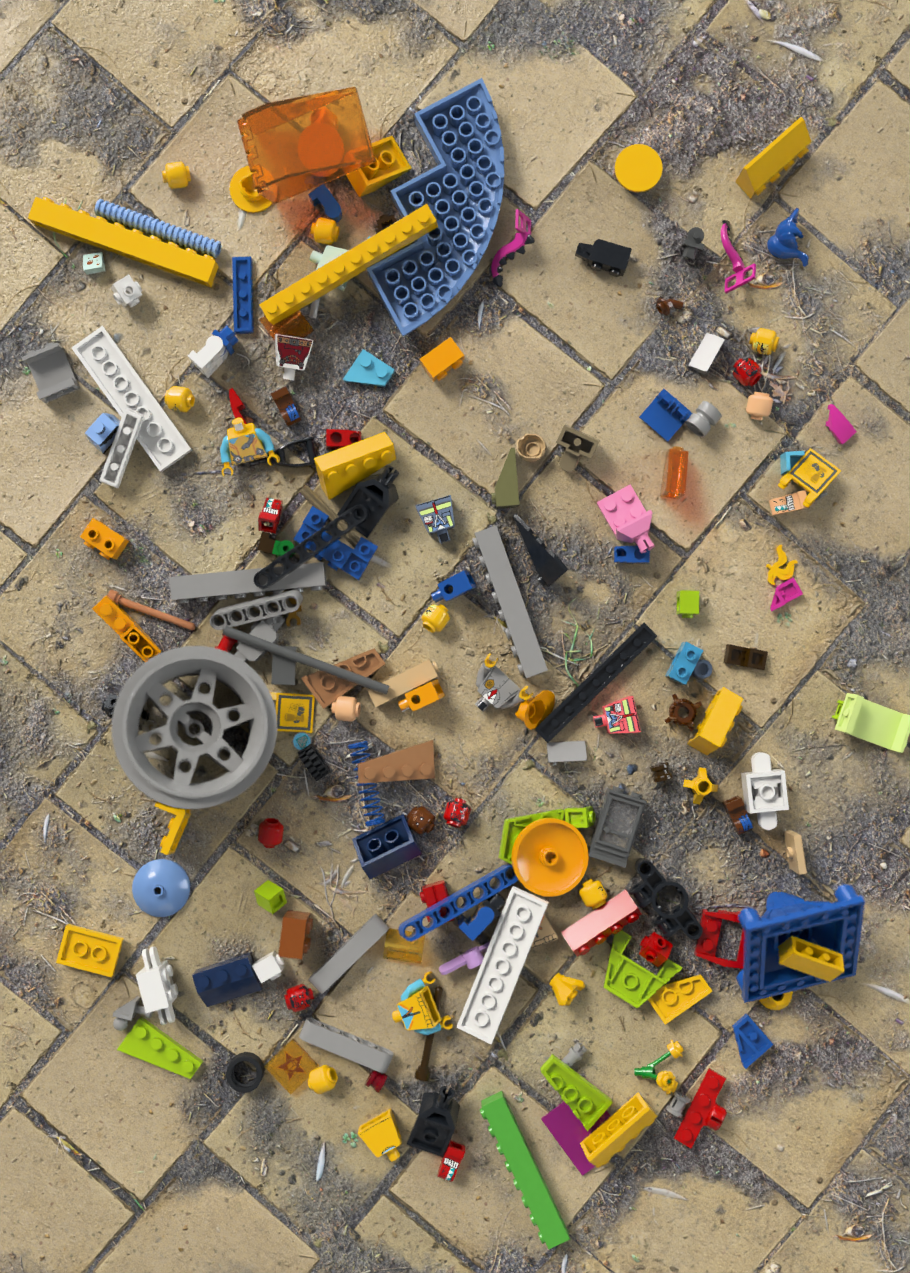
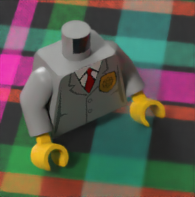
M488 654L483 665L478 670L476 686L478 687L477 691L482 697L475 705L484 712L490 704L496 709L504 710L515 707L524 700H528L533 695V693L530 695L526 694L525 690L528 686L521 690L495 666L498 658L495 661H491L489 659L491 654Z

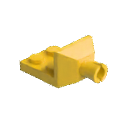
M156 802L155 807L176 815L175 818H171L168 824V829H170L168 835L164 836L160 843V847H162L161 853L166 855L174 854L191 816V810L174 808Z

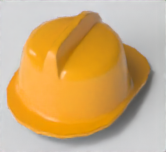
M544 690L536 697L524 700L520 703L519 709L515 713L516 717L523 721L528 729H535L552 712L555 705V695L549 690Z

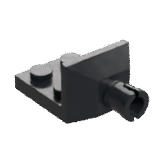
M387 465L382 474L370 475L360 481L337 514L340 516L356 505L363 506L368 512V518L355 529L366 538L372 534L389 507L399 499L396 486L393 484L399 472L395 470L391 473L394 469L392 466ZM362 509L354 511L355 519L360 520L364 517Z
M442 1086L439 1093L427 1092L423 1094L419 1113L408 1137L407 1145L441 1157L444 1156L455 1131L460 1105L453 1099L455 1092L451 1087H449L447 1093H445L447 1086Z

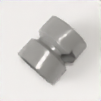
M703 401L696 409V413H692L685 423L692 432L704 438L710 431V425H715L722 415L712 404Z

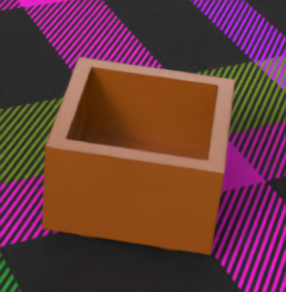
M293 910L286 912L282 922L278 957L302 959L304 954L308 953L311 945V938H308V934H310L313 927V919L310 918L311 913Z

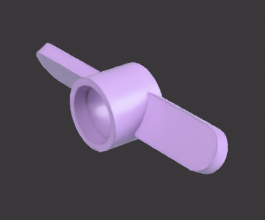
M490 942L480 947L475 946L465 951L462 955L442 964L439 967L440 974L446 975L465 964L468 969L481 965L484 959L483 953L487 951Z

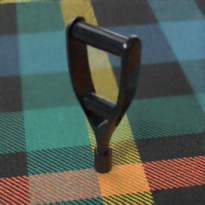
M314 437L297 439L282 445L274 451V454L280 457V462L277 463L273 459L274 457H272V464L290 468L315 466ZM306 442L309 463H286L284 449ZM268 457L249 461L250 466L260 465V463H268Z

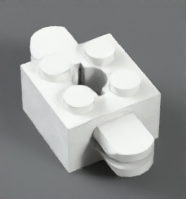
M757 752L751 758L752 772L741 773L744 806L748 813H757L758 825L760 827L772 830L777 826L776 811L789 810L785 771L781 769L772 770L770 756L763 752Z
M155 946L150 947V951L148 948L143 949L142 957L145 967L136 974L145 1012L149 1013L157 1010L161 1025H165L167 1022H175L172 1003L177 998L178 987L176 983H173L172 966L168 965L167 960L160 962Z

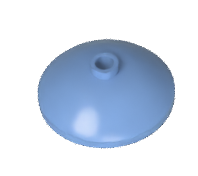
M168 859L152 860L143 865L136 873L132 884L133 897L136 904L145 913L155 917L171 916L186 904L190 895V880L186 871L178 863ZM156 887L161 888V893L155 891Z

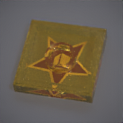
M292 1038L264 1067L291 1095L309 1078L310 1071L318 1068L319 1065Z

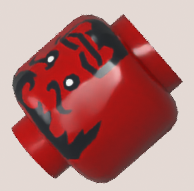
M741 358L733 366L735 368L733 376L743 386H754L762 377L761 367L752 358Z
M455 798V801L447 802L443 818L447 821V825L461 828V826L467 824L471 809L466 805L465 800Z
M299 984L287 989L284 999L288 1010L296 1013L309 1008L314 996L311 988L307 989L304 984Z

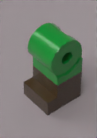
M262 531L258 551L281 557L295 546L288 540H273L270 533Z

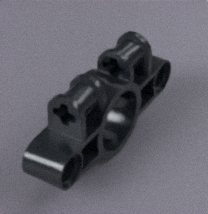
M638 859L635 863V870L642 880L629 890V894L636 898L640 908L650 903L656 913L659 914L653 920V925H657L661 930L664 939L669 938L679 929H682L690 939L700 938L703 929L687 908L688 894L683 886L673 879H664L648 859ZM642 864H649L648 871H640V866ZM667 885L676 886L675 889L681 894L680 904L674 906L671 911H663L655 901L657 892H661L664 886ZM696 925V931L689 933V926Z

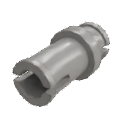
M577 1042L574 1047L572 1046L569 1049L570 1052L564 1057L562 1062L571 1068L578 1060L583 1058V1054L587 1049L584 1045L581 1047V1043Z

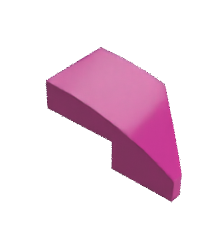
M833 404L828 405L829 418L825 426L829 427L830 432L839 444H844L857 431L847 418Z
M794 577L776 586L770 606L771 612L803 594Z

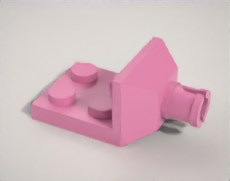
M631 485L597 502L598 508L617 540L628 543L635 542L641 554L647 552L646 549L649 551L655 546L648 536L652 511L646 512Z

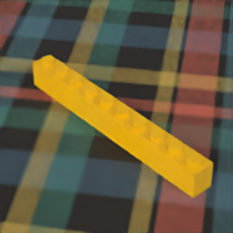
M35 197L28 219L36 226L210 288L219 268L215 258L206 254L204 256L198 255L196 251L190 248H186V250L181 249L173 242H168V244L161 242V239L156 236L150 235V237H147L139 230L132 229L131 231L125 229L126 227L116 222L114 224L108 223L105 218L100 216L96 218L91 217L89 213L83 210L74 211L70 206L63 203L61 205L55 204L53 200L43 197V199Z
M425 204L259 305L268 321L275 325L367 270L368 267L438 227L437 220L429 206Z

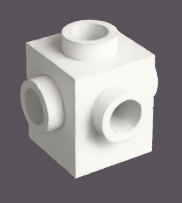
M130 275L125 276L111 286L115 301L119 305L122 304L124 308L128 305L132 308L140 302L142 289L137 281L134 282Z

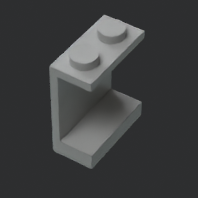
M48 343L44 348L31 350L26 356L22 357L23 361L29 365L39 389L36 393L42 402H50L80 389L66 353L59 343Z

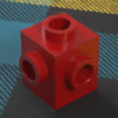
M653 932L648 937L645 936L642 939L639 955L656 967H659L668 959L673 944L656 932Z

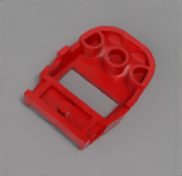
M703 909L700 921L703 933L696 941L694 955L724 967L743 969L745 932L743 929L736 961L715 957L722 919L740 923L738 920L740 911L718 910V912H708L707 909Z

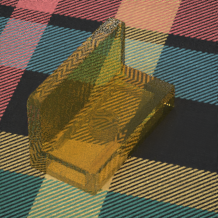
M389 928L386 933L383 958L421 964L425 935L414 941H408L399 935L397 929ZM405 931L406 936L412 934L411 931Z

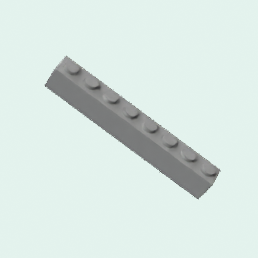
M497 526L474 533L475 538L472 541L475 549H479L482 555L479 556L482 568L486 567L488 574L485 577L488 585L493 586L494 592L491 594L495 604L499 603L501 610L498 611L501 622L505 621L507 628L504 631L507 639H511L514 646L511 647L514 658L518 657L520 664L517 667L520 675L528 678L548 671Z
M325 563L302 564L267 589H261L254 584L255 574L263 568L169 577L171 600L177 601L178 604H187L192 599H196L197 602H207L208 598L215 597L216 600H227V596L235 595V599L246 598V594H254V597L265 596V592H273L274 595L285 590H297L301 593L304 592L303 589L311 588V591L323 590L322 587L327 586ZM284 566L274 567V572L277 575L282 574ZM265 574L259 576V584L266 585L268 583V577Z

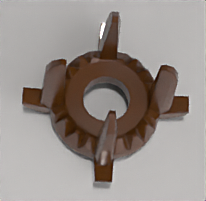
M676 693L673 694L674 702L669 708V717L665 719L666 724L672 721L678 726H688L690 731L695 730L693 721L696 718V709L702 705L701 701L693 704L690 700L679 699ZM681 707L688 709L689 713L685 718H681L678 715V710Z

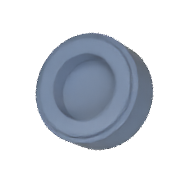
M698 660L693 670L694 676L700 679L708 678L712 673V665L707 660Z

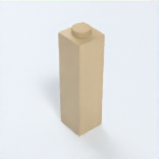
M429 659L382 682L390 686L387 695L372 689L367 691L375 707H378L438 677L437 672H439V668L435 661L431 663Z

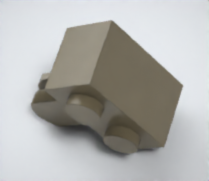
M564 425L556 441L557 444L565 447L559 461L560 467L564 471L569 472L576 469L582 455L592 459L600 440L573 427Z

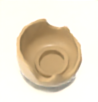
M526 433L517 440L516 450L519 457L524 461L536 462L545 454L546 444L539 435Z

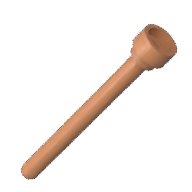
M111 589L108 592V596L117 605L120 604L188 630L196 628L192 622L123 598L118 591Z

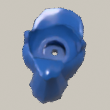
M796 208L789 217L777 226L775 235L770 237L767 242V247L773 256L781 259L798 258L805 267L808 265L809 256L798 250L795 236L803 238L804 235L796 227L799 208Z

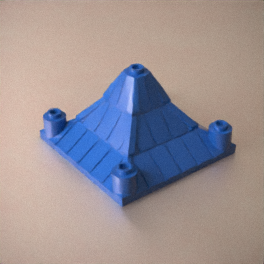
M846 884L840 885L835 891V897L838 901L835 903L804 901V899L788 893L772 892L766 899V912L761 918L756 909H743L738 915V920L745 932L743 970L739 972L736 980L742 991L744 1003L829 982L779 964L778 946L791 936L843 954L844 973L832 981L855 976L865 900L862 895L858 896L854 887Z

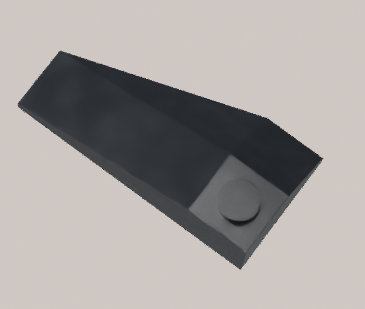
M514 514L512 517L534 571L538 575L536 579L542 586L546 585L549 587L569 569L552 550L547 552L544 542L537 536L534 537V532L517 514Z

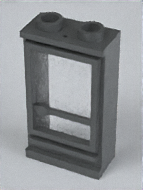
M613 786V789L607 788L589 844L588 856L626 868L639 822L647 802L642 799L643 795L634 792L629 795L624 793V789Z

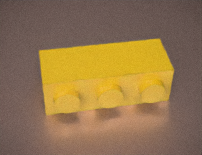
M791 936L778 946L779 964L829 982L844 973L843 954L794 936Z

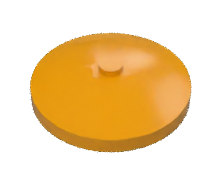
M543 818L527 825L517 836L512 849L511 861L517 879L525 888L540 896L554 897L569 892L581 881L588 866L589 854L586 841L577 828L561 819Z

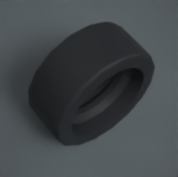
M239 1053L233 1057L227 1067L226 1078L228 1084L237 1092L247 1093L253 1091L263 1079L264 1064L260 1057L254 1053ZM242 1061L250 1062L256 1068V1077L250 1083H242L234 1075L236 1065Z

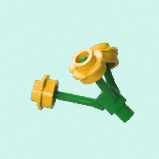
M670 1040L671 1043L667 1045L669 1049L667 1053L647 1066L634 1069L635 1076L655 1080L657 1085L667 1095L675 1092L678 1082L675 1081V1076L670 1071H662L656 1075L655 1066L671 1055L675 1059L680 1056L683 1057V1047L678 1041L674 1042L673 1040Z

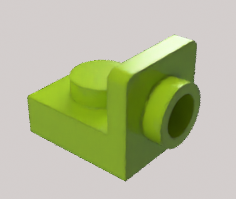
M593 806L564 809L565 821L575 828H588L594 825L596 814L593 811Z

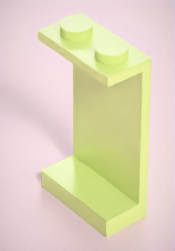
M847 693L835 730L889 750L903 753L910 734V715L868 701L862 696Z

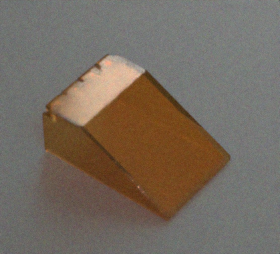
M356 87L266 103L243 113L242 118L237 121L240 134L243 136L242 142L245 153L249 154L246 157L250 172L253 173L251 176L254 187L258 189V194L275 204L376 162Z

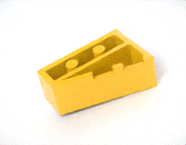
M724 687L717 691L705 711L706 715L702 723L696 727L698 731L695 737L689 739L687 745L706 756L716 749L722 748L727 741L725 737L727 732H730L735 724L733 721L735 715L737 716L742 710L743 706L741 703L743 698Z

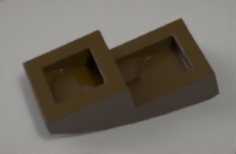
M727 644L723 663L765 670L768 652Z

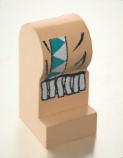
M806 490L769 500L772 516L806 509L802 504L807 496Z

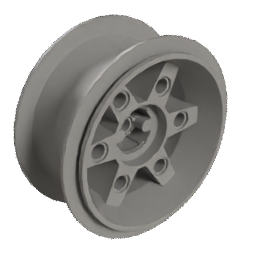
M205 646L174 648L146 661L135 670L124 684L118 695L112 717L114 749L120 765L130 781L145 795L157 802L182 809H203L216 806L235 798L247 790L265 770L271 759L277 736L275 705L262 678L240 658L229 652ZM199 676L191 700L184 702L163 686L167 682L180 677ZM216 680L230 688L238 696L242 705L217 709L213 706L212 701ZM202 684L208 685L210 692L202 694L199 691V686ZM164 695L171 698V703L167 706L162 705L159 701ZM149 699L167 719V724L139 735L140 716ZM229 712H237L239 720L236 722L229 720ZM201 714L206 717L211 724V734L209 735L204 731L200 721L192 720L189 715ZM248 722V741L240 758L222 738L224 731ZM179 723L185 728V733L189 738L197 739L202 745L191 746L182 742L177 734V724ZM192 724H196L200 728V732L196 735L191 734L188 730ZM154 734L161 737V742L158 745H152L149 741L150 737ZM172 748L177 753L173 779L159 772L149 762L144 753ZM221 750L229 752L230 758L223 761L219 758ZM205 755L227 772L211 781L190 783L198 758ZM182 762H188L191 765V770L183 773L180 771L179 765Z

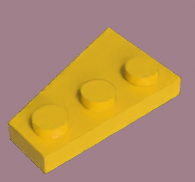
M699 974L664 984L648 1001L666 1025L710 994L712 990L702 975Z

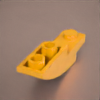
M108 595L92 608L144 662L161 652L160 648L146 632Z

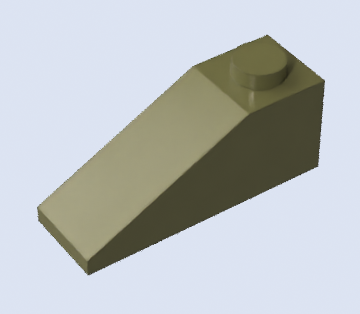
M515 447L509 451L495 486V493H491L492 504H496V509L514 508L520 505Z

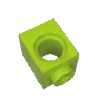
M677 591L676 614H682V618H693V615L699 614V591Z

